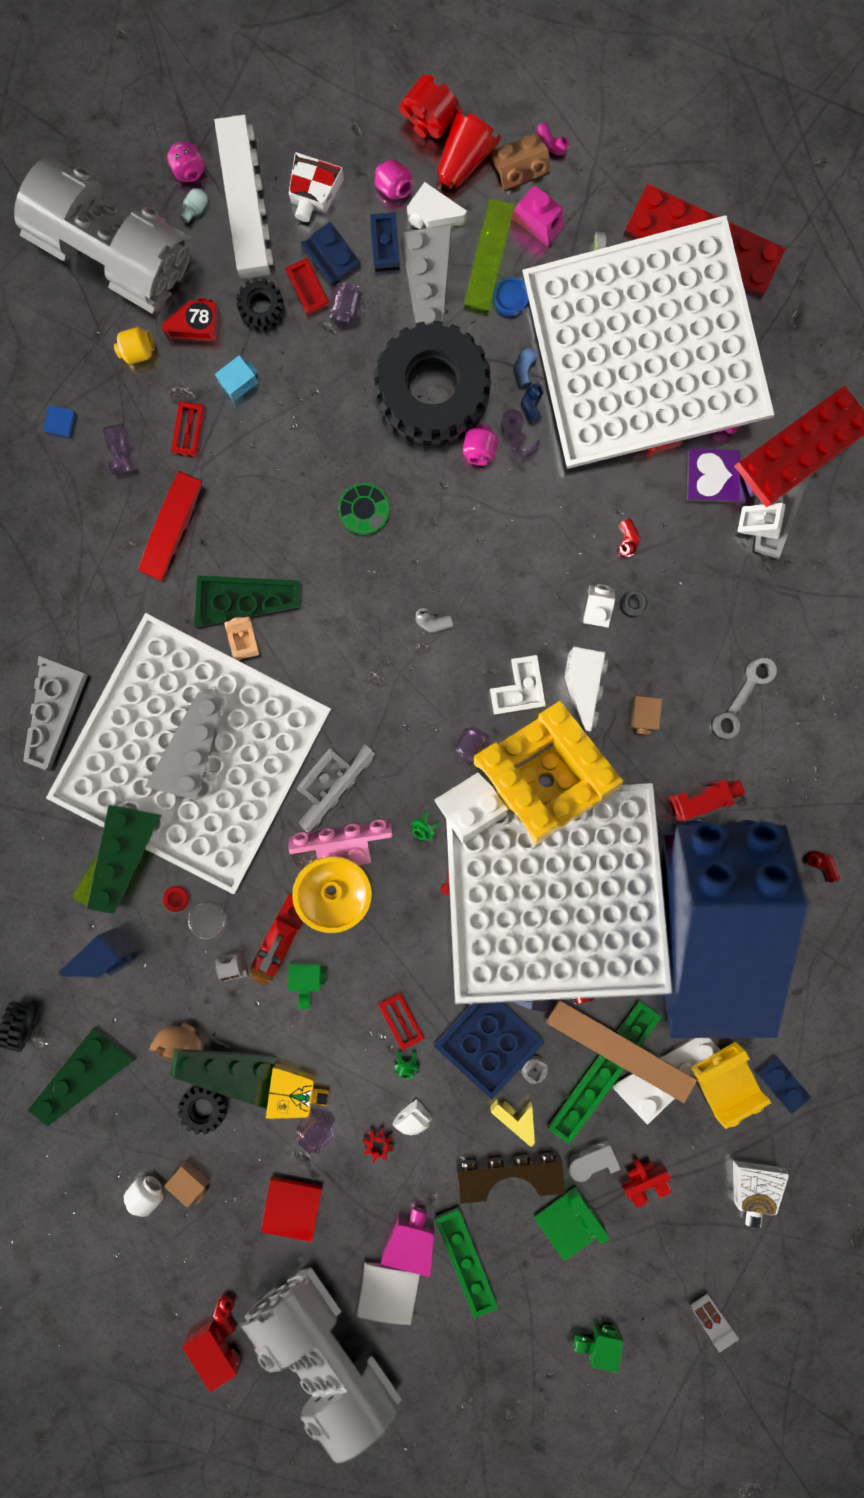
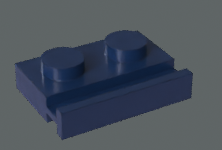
M331 221L310 235V238L306 241L303 240L301 242V247L331 287L339 279H343L361 266L360 260Z

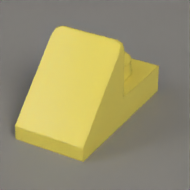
M496 1099L490 1107L491 1113L532 1147L535 1144L531 1101L516 1116L515 1113L517 1111L506 1101L502 1104Z

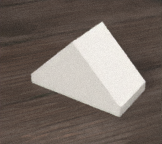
M771 504L767 508L764 505L742 507L738 532L778 539L786 504Z

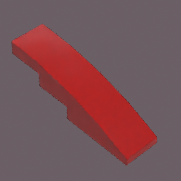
M181 471L177 472L156 519L138 571L159 580L165 579L172 555L176 554L183 531L188 527L203 483L202 480Z

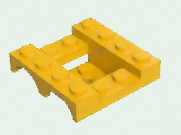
M561 701L541 712L538 719L499 744L493 743L474 756L475 766L482 769L489 777L505 806L510 808L522 821L535 846L620 790L623 784L621 777ZM553 742L552 747H550L543 753L539 754L538 756H536L520 768H515L517 765H519L520 763H522L523 761L533 756L534 754H536L537 752H539L540 750H542L543 748H545ZM548 776L552 778L554 783L550 787H544L539 783V779Z

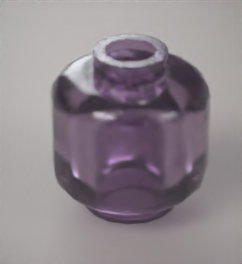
M339 282V286L332 288L328 310L336 314L335 320L350 323V318L355 319L360 316L364 295L359 291V286Z
M474 726L471 729H463L454 744V750L459 754L457 759L471 766L472 762H474V756L492 745V742L489 740L490 735Z
M310 1114L296 1128L295 1133L297 1137L295 1141L308 1154L311 1152L319 1154L333 1140L334 1135L331 1128L334 1125L324 1115L319 1118L315 1114Z

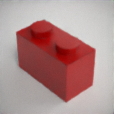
M214 1321L209 1322L187 1336L182 1345L184 1352L209 1392L237 1376L240 1368L239 1355L234 1349H230L226 1343V1336L221 1328L215 1325Z

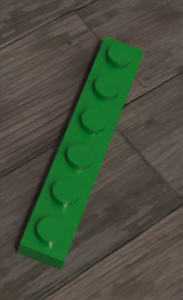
M639 1000L616 1033L641 1047L662 1017ZM599 1055L550 1122L548 1129L570 1145L621 1075L624 1068Z

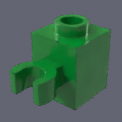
M291 961L289 963L288 991H299L298 1009H309L310 991L319 992L321 986L326 985L327 970L322 969V962Z
M610 1325L595 1326L592 1339L575 1334L573 1343L575 1351L589 1353L592 1368L618 1373L624 1340L617 1328Z

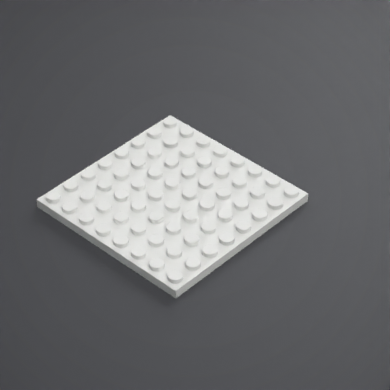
M726 215L522 270L567 469L774 417Z
M145 613L46 799L103 828L108 805L110 804L162 815L145 849L235 894L331 709ZM200 692L223 698L224 703L198 800L145 787L196 694Z
M653 783L622 785L620 790L536 846L532 842L531 836L522 821L510 808H507L506 817L463 844L446 819L455 1004L672 993Z

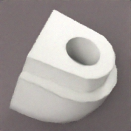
M416 1099L396 1116L393 1126L403 1134L410 1136L418 1135L429 1128V1122L432 1121V1117Z

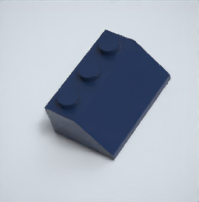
M117 928L97 935L58 973L62 977L100 978L106 974L112 976L115 972L118 973L121 969L126 968L134 960L132 955L137 950Z

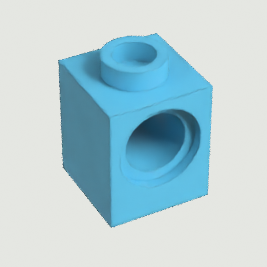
M240 355L215 373L218 382L233 401L258 384L255 376L258 373L249 360L244 362Z

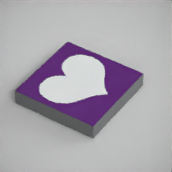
M689 448L687 452L686 501L738 503L740 498V473L734 466L740 461L741 450Z

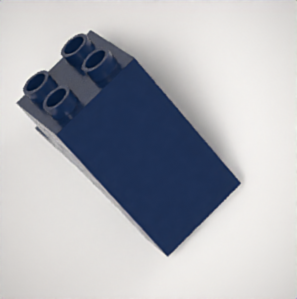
M691 820L682 825H677L675 835H663L669 901L668 957L672 990L671 994H664L670 1037L777 1038L808 908V901L787 825H776L771 822H756L752 820L739 821L735 825H719L714 822Z

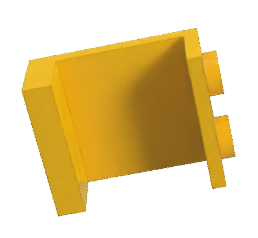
M736 1042L690 1067L716 1119L725 1129L738 1125L744 1118L761 1112L765 1106L771 1104L769 1098L761 1092L746 1062L749 1060L746 1051Z

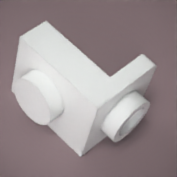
M604 584L589 586L583 623L609 627L615 602L614 589Z

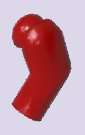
M632 518L620 523L625 537L619 546V551L626 557L636 553L641 541V536Z
M223 1296L217 1301L213 1314L215 1321L226 1337L230 1336L237 1329L230 1319L232 1309L234 1308V1300L229 1296Z

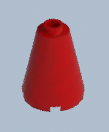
M458 109L455 114L436 172L439 176L438 182L448 189H451L452 186L458 188L501 141L499 134L496 138L492 135L494 129L486 122L470 112L467 117L462 115L463 109Z

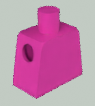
M534 185L511 215L515 222L547 247L551 245L564 228L563 208L561 205Z
M413 1207L410 1220L398 1218L382 1253L381 1265L430 1277L434 1227L425 1224L428 1214L427 1210Z

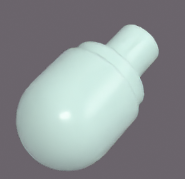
M193 189L184 199L182 205L184 211L180 215V219L183 222L189 223L193 216L197 217L206 207L208 198L203 190Z

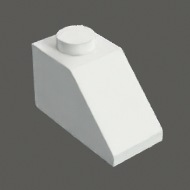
M424 182L407 206V218L418 229L451 224L452 228L463 226L466 223L467 210Z

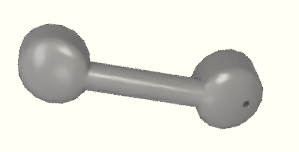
M759 658L748 664L746 668L748 680L727 713L718 714L713 720V730L718 737L729 739L739 733L740 722L737 715L757 684L769 683L776 676L777 667L771 659Z

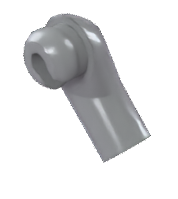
M421 608L416 612V622L430 633L453 627L450 615L436 618L426 608Z

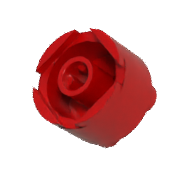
M427 74L420 76L401 101L398 110L415 125L414 131L419 136L426 138L428 135L433 138H440L453 122L460 104L454 93L444 83L438 86L433 82L435 77Z

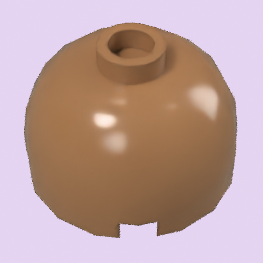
M182 1023L181 1027L171 1025L159 1031L149 1050L156 1051V1055L172 1062L174 1049L204 1050L202 1040L195 1035L196 1029Z

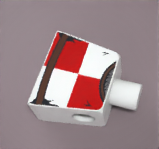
M295 153L289 196L291 203L298 206L295 213L297 219L309 222L313 211L322 214L327 212L343 182L342 167Z

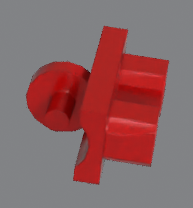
M639 1159L634 1161L637 1168L628 1172L631 1180L621 1184L627 1198H631L637 1208L649 1203L645 1191L652 1187L655 1188L659 1198L672 1193L669 1182L671 1177L665 1166L663 1165L655 1169L652 1162L642 1166Z

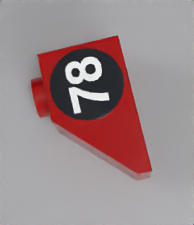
M198 298L197 301L189 300L162 324V331L166 338L217 341L218 306L216 302L208 298Z

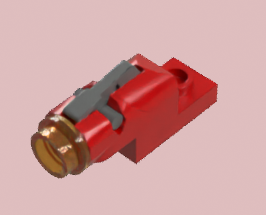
M290 893L250 967L249 977L266 986L269 981H273L304 923L295 910L293 895Z

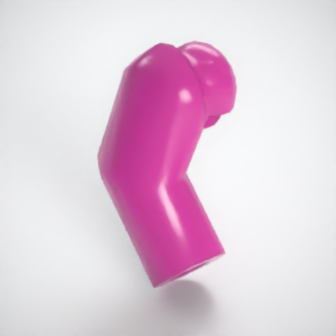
M541 123L536 126V132L547 147L548 152L555 155H562L569 148V141L566 137H552L547 123Z

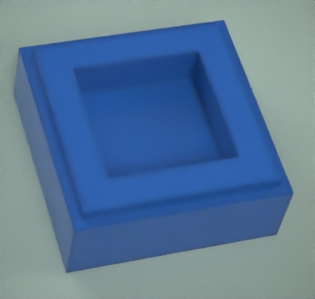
M49 405L43 430L46 433L71 437L76 412Z

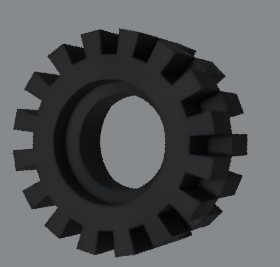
M253 278V283L250 284L248 280L245 282V288L240 287V294H237L236 297L238 301L236 303L243 321L246 324L249 323L251 328L255 329L257 326L259 330H264V326H267L270 329L272 328V323L277 325L279 323L278 318L283 317V310H285L284 300L278 286L275 287L274 282L270 280L268 283L266 278H262L261 281H258V278ZM259 295H264L270 300V307L262 313L255 312L251 308L252 300Z
M11 1001L8 1004L0 1023V1048L21 1052L24 1049L34 1022L35 1008L33 1005Z
M193 1086L182 1096L177 1108L179 1109L177 1113L178 1118L181 1117L182 1119L180 1123L182 1126H187L186 1130L188 1132L193 1130L196 1135H199V1133L206 1135L210 1131H215L224 1120L227 1111L226 1097H222L219 1093ZM200 1099L210 1102L212 1105L211 1116L205 1119L198 1118L193 1112L194 1102Z

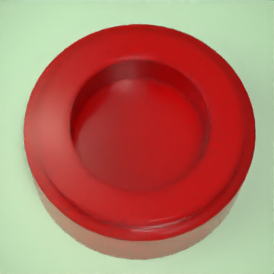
M172 886L163 894V904L169 911L179 912L189 905V892L182 886Z

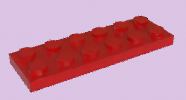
M647 183L624 233L640 239L718 218V216ZM728 221L743 287L745 290L763 297L786 248Z
M844 385L739 461L734 467L767 508L864 436V409Z

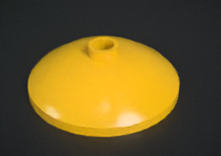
M326 856L310 862L298 874L293 886V904L298 916L306 925L320 932L338 933L352 928L363 919L371 903V886L366 873L355 862L340 856ZM329 886H334L336 888V890L332 893L327 892L326 889Z

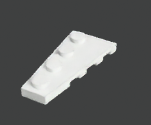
M691 1038L676 1046L674 1050L667 1054L659 1056V1058L695 1078L690 1067L715 1054L720 1049L710 1038ZM629 1073L630 1075L615 1081L612 1088L648 1125L675 1098L638 1076Z

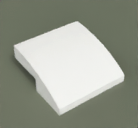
M364 1262L355 1312L356 1317L384 1323L411 1325L420 1275L381 1265V1263Z

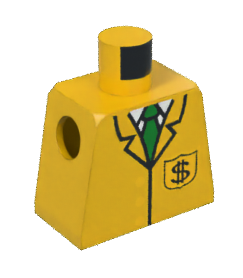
M276 1063L272 1071L266 1118L309 1117L312 1104L327 1106L329 1090L314 1088L315 1075Z

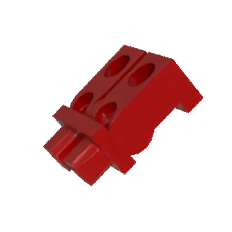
M726 779L715 780L708 783L709 786L699 788L695 794L687 796L686 792L666 796L675 821H686L721 807L735 805L733 799L745 795L741 780H731L729 782Z

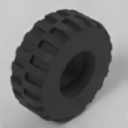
M433 321V325H425V322L415 323V328L409 330L408 327H405L399 331V337L396 339L391 337L386 343V350L380 352L377 359L378 365L374 371L376 398L386 422L391 427L398 429V433L405 438L410 436L414 438V442L423 444L424 440L432 441V445L441 444V440L446 439L451 442L458 439L459 434H466L469 429L473 428V424L479 422L482 418L490 395V365L485 359V352L481 345H476L474 343L475 338L468 332L465 335L462 334L460 327L453 324L450 327L443 326L442 321ZM428 363L446 366L455 374L457 379V388L454 395L438 404H427L417 400L412 396L408 387L409 376L415 369Z

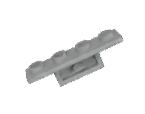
M364 744L349 763L329 748L296 787L299 792L314 803L298 822L307 833L319 826L324 814L336 806L340 795L355 783L356 777L362 769H366L371 764L375 752Z

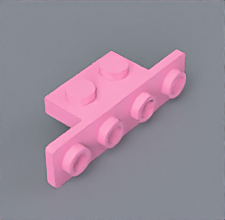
M378 819L370 823L349 824L346 827L334 829L324 828L310 833L300 832L289 836V852L294 854L316 850L317 859L326 856H340L358 865L371 863L368 841L392 837L391 820Z

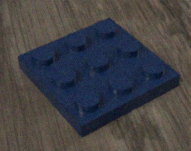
M503 1002L471 1003L434 1044V1047L492 1100L545 1041Z

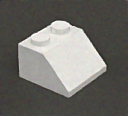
M476 773L434 800L462 844L507 816V807L495 789L479 773Z

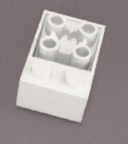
M573 647L568 654L564 678L578 723L584 732L588 733L593 727L597 726L599 712L595 711V706L602 698L603 686L599 685L600 678L606 675L608 660L604 659L605 652Z

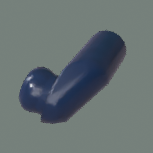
M539 383L530 385L521 400L522 407L530 423H535L542 418L537 404L544 393V388Z

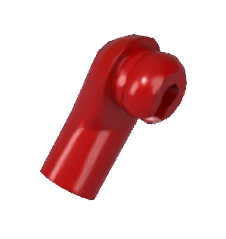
M813 851L808 855V864L813 868L816 867L824 870L829 883L841 879L835 860L831 855L820 851Z

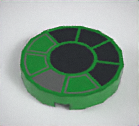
M367 483L356 484L347 489L340 498L338 507L340 519L344 526L351 532L364 536L374 534L382 529L390 513L388 498L384 492L375 485Z

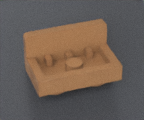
M537 133L527 135L508 145H502L490 153L491 161L500 173L504 189H509L551 171L548 149Z

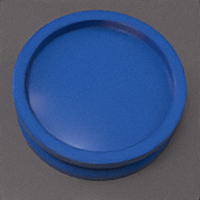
M508 277L502 279L496 285L493 302L500 313L507 316H515L523 312L527 307L529 297L526 284L522 280Z

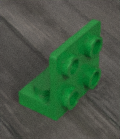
M577 1187L571 1189L534 1217L539 1227L564 1261L596 1238L601 1245L610 1239L606 1228Z

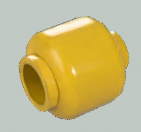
M136 326L121 331L117 335V343L114 344V349L119 359L123 358L126 363L134 365L150 359L155 346L149 331H144L141 327Z

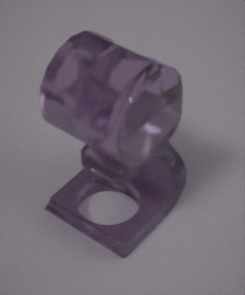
M510 409L502 416L501 430L507 439L513 438L510 443L512 458L517 461H523L539 451L540 440H537V442L523 450L519 449L521 443L527 438L525 433H521L524 417L520 411Z
M122 423L104 427L103 433L106 445L112 451L115 458L107 462L111 473L115 475L136 470L135 465L126 452V448L131 447L126 425Z

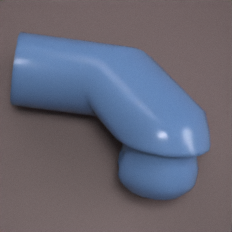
M526 348L522 350L514 364V370L520 387L532 384L528 368L531 363L538 359V353L535 349Z

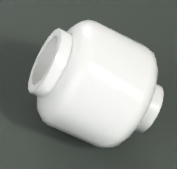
M140 1176L124 1195V1202L129 1213L140 1217L149 1216L163 1200L164 1195L161 1183L152 1176Z

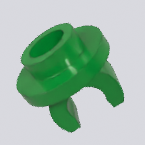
M425 812L420 819H415L411 823L413 834L420 840H432L435 836L434 831L440 825L439 821H436L434 825H429L426 822V818L430 814L429 812Z
M398 1052V1065L394 1066V1073L399 1074V1077L403 1079L414 1078L415 1074L420 1072V1066L416 1065V1053L412 1052V1059L409 1062H404L402 1060V1052Z

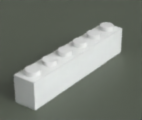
M245 115L214 119L240 279L271 275L269 265H274L272 250L267 249L265 241L270 240L268 225L263 224L262 215H266L264 199H259L258 191L262 190L260 174H255L254 168L259 163L256 149H251L250 142L255 141L252 124H247Z

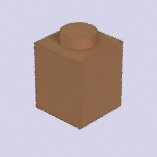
M633 697L630 729H636V734L652 735V731L659 730L662 699Z
M186 1160L164 1187L188 1208L193 1201L198 1204L208 1191L205 1190V1187L209 1180Z

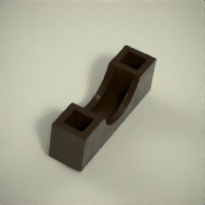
M543 1153L538 1158L518 1155L514 1157V1160L506 1161L503 1158L496 1157L490 1158L488 1162L477 1163V1160H466L462 1162V1165H457L460 1204L487 1201L492 1187L499 1181L511 1177L521 1178L529 1182L539 1196L565 1194L563 1163L561 1156H556L555 1153Z

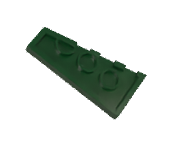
M197 575L194 627L198 628L224 623L236 617H255L300 608L301 581Z
M111 804L108 805L87 909L110 914L115 913L162 815Z
M94 1027L30 1106L28 1111L48 1127L128 1066L135 1058L101 1030Z
M174 1049L170 1076L267 1109L272 1071L276 1057L263 1054Z

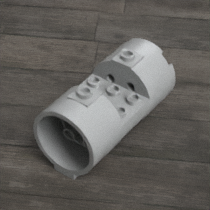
M53 155L40 159L25 177L17 195L14 219L16 225L21 229L20 236L62 261L77 256L78 251L83 252L105 265V277L110 281L108 288L152 314L165 306L166 300L171 296V292L168 290L174 286L176 281L180 282L186 271L192 252V244L188 243L191 237L168 224L166 219L159 216L156 210L149 207L137 209L131 212L128 217L122 216L117 213L115 207L103 204V187L98 182V179L90 175L88 170L82 167H72Z
M312 1268L300 1270L287 1280L288 1286L284 1284L278 1289L275 1288L259 1300L244 1316L247 1322L244 1320L240 1323V1326L256 1347L254 1350L259 1356L258 1361L265 1370H269V1372L281 1371L288 1366L293 1372L298 1374L302 1380L300 1382L302 1388L312 1395L302 1410L301 1419L306 1424L305 1430L310 1437L321 1442L334 1462L339 1463L349 1460L364 1451L388 1429L397 1416L398 1404L402 1399L372 1356L360 1357L352 1364L330 1332L337 1321L336 1316L341 1310Z

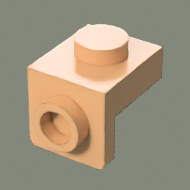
M236 617L224 623L234 659L241 660L259 655L250 617Z

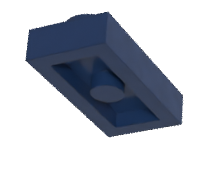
M396 212L370 214L375 269L400 267Z
M776 1055L756 1071L791 1114L812 1098Z

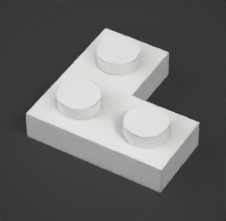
M537 655L511 659L515 685L490 689L494 715L545 707Z

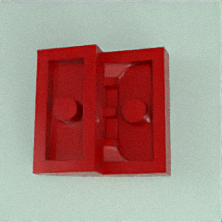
M271 1176L261 1233L312 1242L323 1186Z

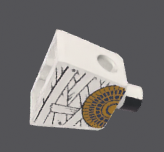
M733 1161L734 1202L739 1210L747 1211L746 1225L760 1228L763 1214L776 1215L778 1213L789 1175L782 1167Z

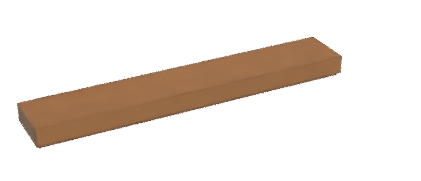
M558 1000L546 1021L548 1025L682 1103H685L697 1082L692 1076L561 1000Z

